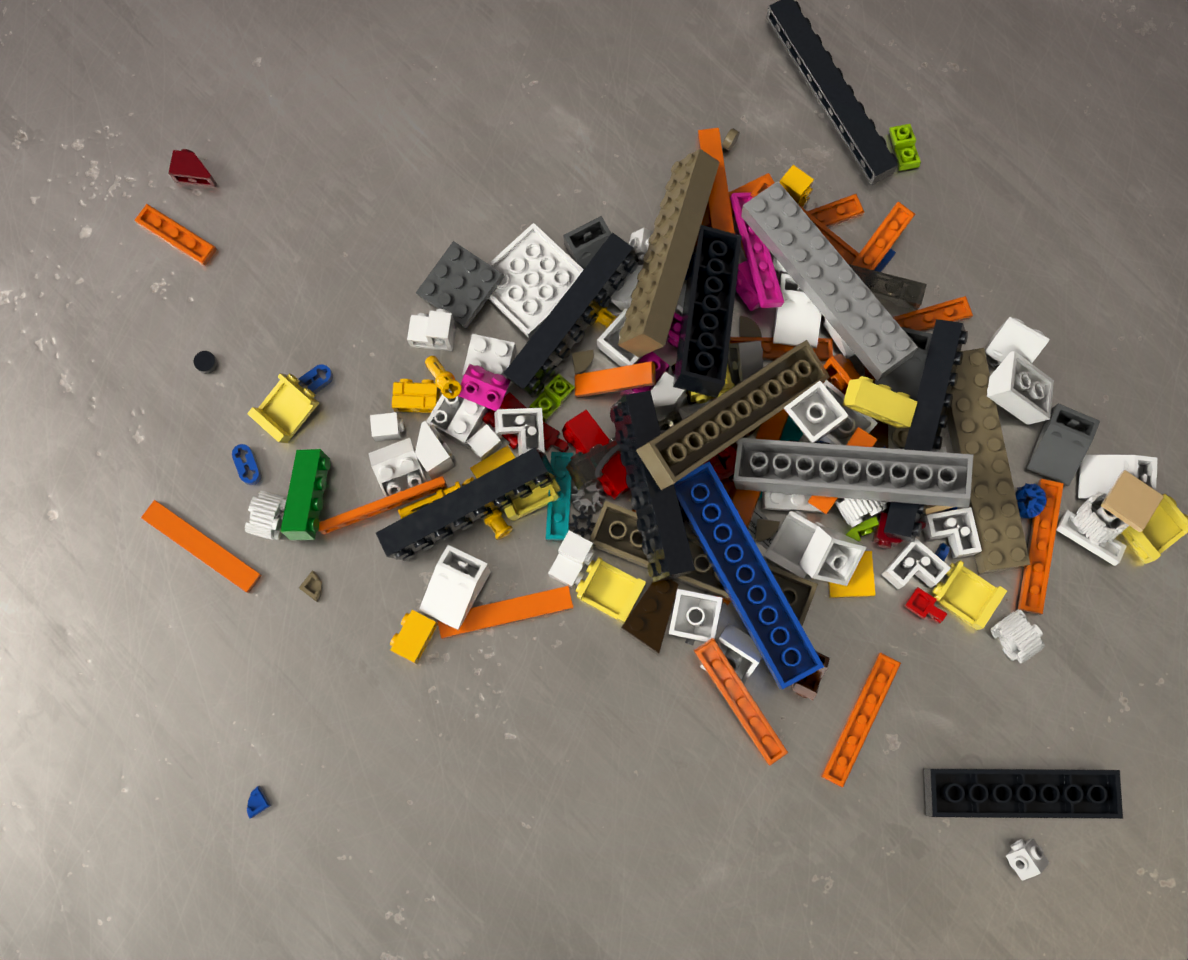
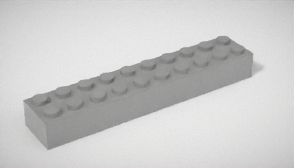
M779 181L743 205L741 217L877 381L913 357L918 348Z
M740 438L738 440L733 481L735 488L739 490L969 508L973 454Z

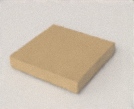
M1124 470L1119 475L1101 506L1138 532H1141L1146 527L1164 496Z

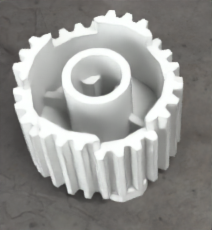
M260 490L259 497L253 496L248 511H251L250 523L246 522L245 524L246 533L270 540H279L282 535L280 531L287 498Z
M1099 491L1094 493L1080 506L1076 512L1077 515L1074 517V524L1080 528L1079 530L1083 531L1082 534H1086L1091 543L1097 545L1102 542H1110L1129 526L1101 506L1107 495Z
M841 498L835 502L846 523L850 524L852 528L869 519L867 517L869 513L873 516L888 508L886 505L887 501L844 498L843 501Z
M1019 609L991 628L992 635L995 639L999 637L1004 647L1002 650L1011 661L1017 659L1022 664L1045 647L1044 642L1040 638L1043 635L1041 629L1036 624L1031 626L1027 621L1026 615Z

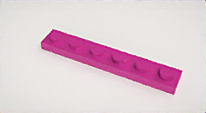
M752 192L732 193L730 201L740 235L742 236V243L761 308L782 307L784 299L770 251L741 217L743 205L753 198L750 196Z

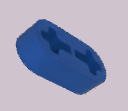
M320 364L301 376L298 384L300 386L302 384L308 385L307 388L316 394L332 382L333 373L327 365ZM320 371L326 373L325 379H322L318 374Z
M245 444L235 446L232 450V458L240 479L247 485L259 483L262 475L253 450ZM244 450L246 453L248 452V454L245 455L247 462H244L242 458L238 457L241 455L240 451ZM247 467L255 472L251 480L245 477L248 475Z

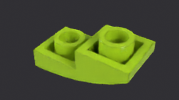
M911 124L890 127L891 144L894 155L897 158L899 171L920 167L921 161L915 147L916 138Z
M558 374L544 388V391L529 408H542L543 422H546L569 397L575 387Z
M876 516L861 522L851 529L846 536L858 542L861 541L859 533H861V536H866L873 533L874 528L879 525Z

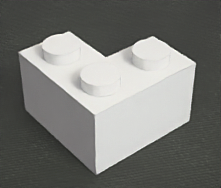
M436 309V311L430 310L429 315L424 313L411 315L407 336L409 345L453 351L456 324L452 313L445 309Z
M542 408L496 410L494 413L496 435L518 434L519 456L535 447L545 453Z
M971 507L929 514L921 519V522L926 523L925 528H923L925 540L930 541L948 537L953 559L976 555L982 551Z
M568 531L558 549L559 554L548 575L573 589L574 585H578L585 574L582 571L585 565L589 566L590 562L594 559L595 550L592 542Z
M915 538V542H909L881 575L897 589L904 587L913 575L917 576L931 588L937 585L951 567Z

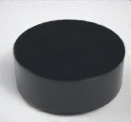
M200 351L195 355L193 363L195 368L201 373H210L215 370L217 359L209 351Z

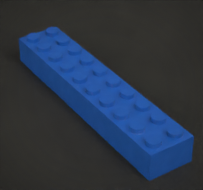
M710 461L674 483L682 513L779 689H784L823 668V663Z

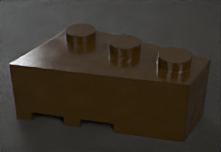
M672 579L652 582L621 627L623 632L656 655H659L679 585Z

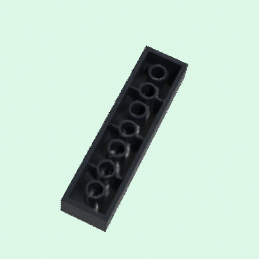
M704 225L700 226L688 268L673 387L716 398L725 385L741 235Z
M612 232L503 373L509 380L532 398L543 390L544 382L548 377L554 376L558 370L557 366L562 359L568 358L575 342L578 343L585 335V329L595 323L598 318V312L609 305L613 293L623 287L624 279L638 267L637 262L639 259L634 247Z
M651 391L626 394L610 407V418L615 424V439L621 448V463L625 466L627 473L626 484L632 493L631 504L633 509L636 510L638 518L637 529L643 538L642 549L644 554L647 555L649 563L647 566L648 573L652 577L653 583L678 578L694 571L695 567L675 487L672 484L661 490L636 451L661 434Z
M535 447L376 532V535L386 557L407 561L415 556V552L421 549L425 551L435 545L434 542L439 539L446 540L454 536V531L460 528L461 530L470 528L474 525L473 521L479 518L483 520L492 516V511L511 506L513 504L512 501L519 497L523 499L530 496L535 488L549 486L553 483L552 479L557 476L546 454Z
M924 768L926 816L1123 819L1120 770Z

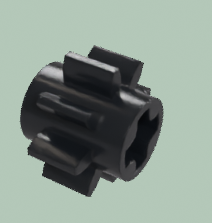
M581 511L579 516L573 514L574 523H569L570 528H575L573 533H578L583 538L586 534L591 535V527H595L596 524L590 521L593 515L590 514L587 517L584 515V511ZM580 521L584 523L586 521L587 528L585 529L582 527L578 529V522Z

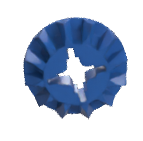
M1025 483L1024 486L1017 487L1015 495L1020 517L1029 519L1039 515L1046 505L1047 497L1045 491L1036 484ZM1027 496L1034 498L1029 501L1028 506L1023 502L1027 499Z

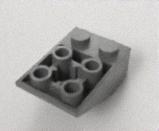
M600 216L564 234V245L571 258L585 269L612 233L603 217Z
M901 327L918 348L913 357L881 380L877 381L875 379L874 384L887 385L892 388L891 391L906 393L910 395V399L916 401L932 334Z
M1058 403L1051 408L1050 419L1045 420L1026 469L1069 486L1094 439L1100 421Z

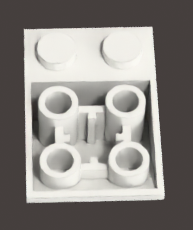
M782 273L779 286L784 304L782 307H776L773 343L797 346L807 340L812 348H817L821 312L789 274Z
M1009 317L991 336L984 348L987 363L997 369L1009 353L1015 351L1032 364L1050 339L1045 337L1043 332L1027 327L1020 319Z
M1085 455L1080 464L1078 498L1088 500L1098 491L1107 495L1124 470L1156 490L1158 458L1140 455Z
M447 545L435 567L419 611L459 630L491 573L488 564Z

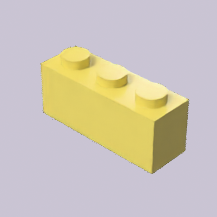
M861 376L859 379L849 381L842 406L896 428H908L911 426L917 401L910 399V395L903 392L891 391L892 388L887 385H876L868 377Z

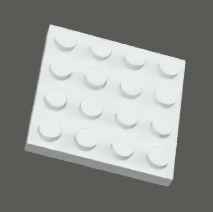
M533 223L489 263L490 266L505 276L491 294L489 300L530 338L584 269Z

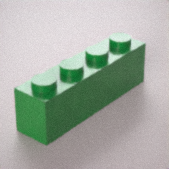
M321 449L296 450L280 531L289 540H315L316 532L319 530L320 511L323 509V494L327 488L326 478L331 466L330 458Z

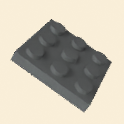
M453 241L416 291V294L437 309H445L452 313L453 319L467 329L505 276Z

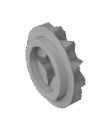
M590 478L580 480L571 490L573 506L578 511H584L586 514L595 513L600 510L606 500V493L599 481ZM585 489L589 493L596 492L592 496V503L588 499H581L585 495Z

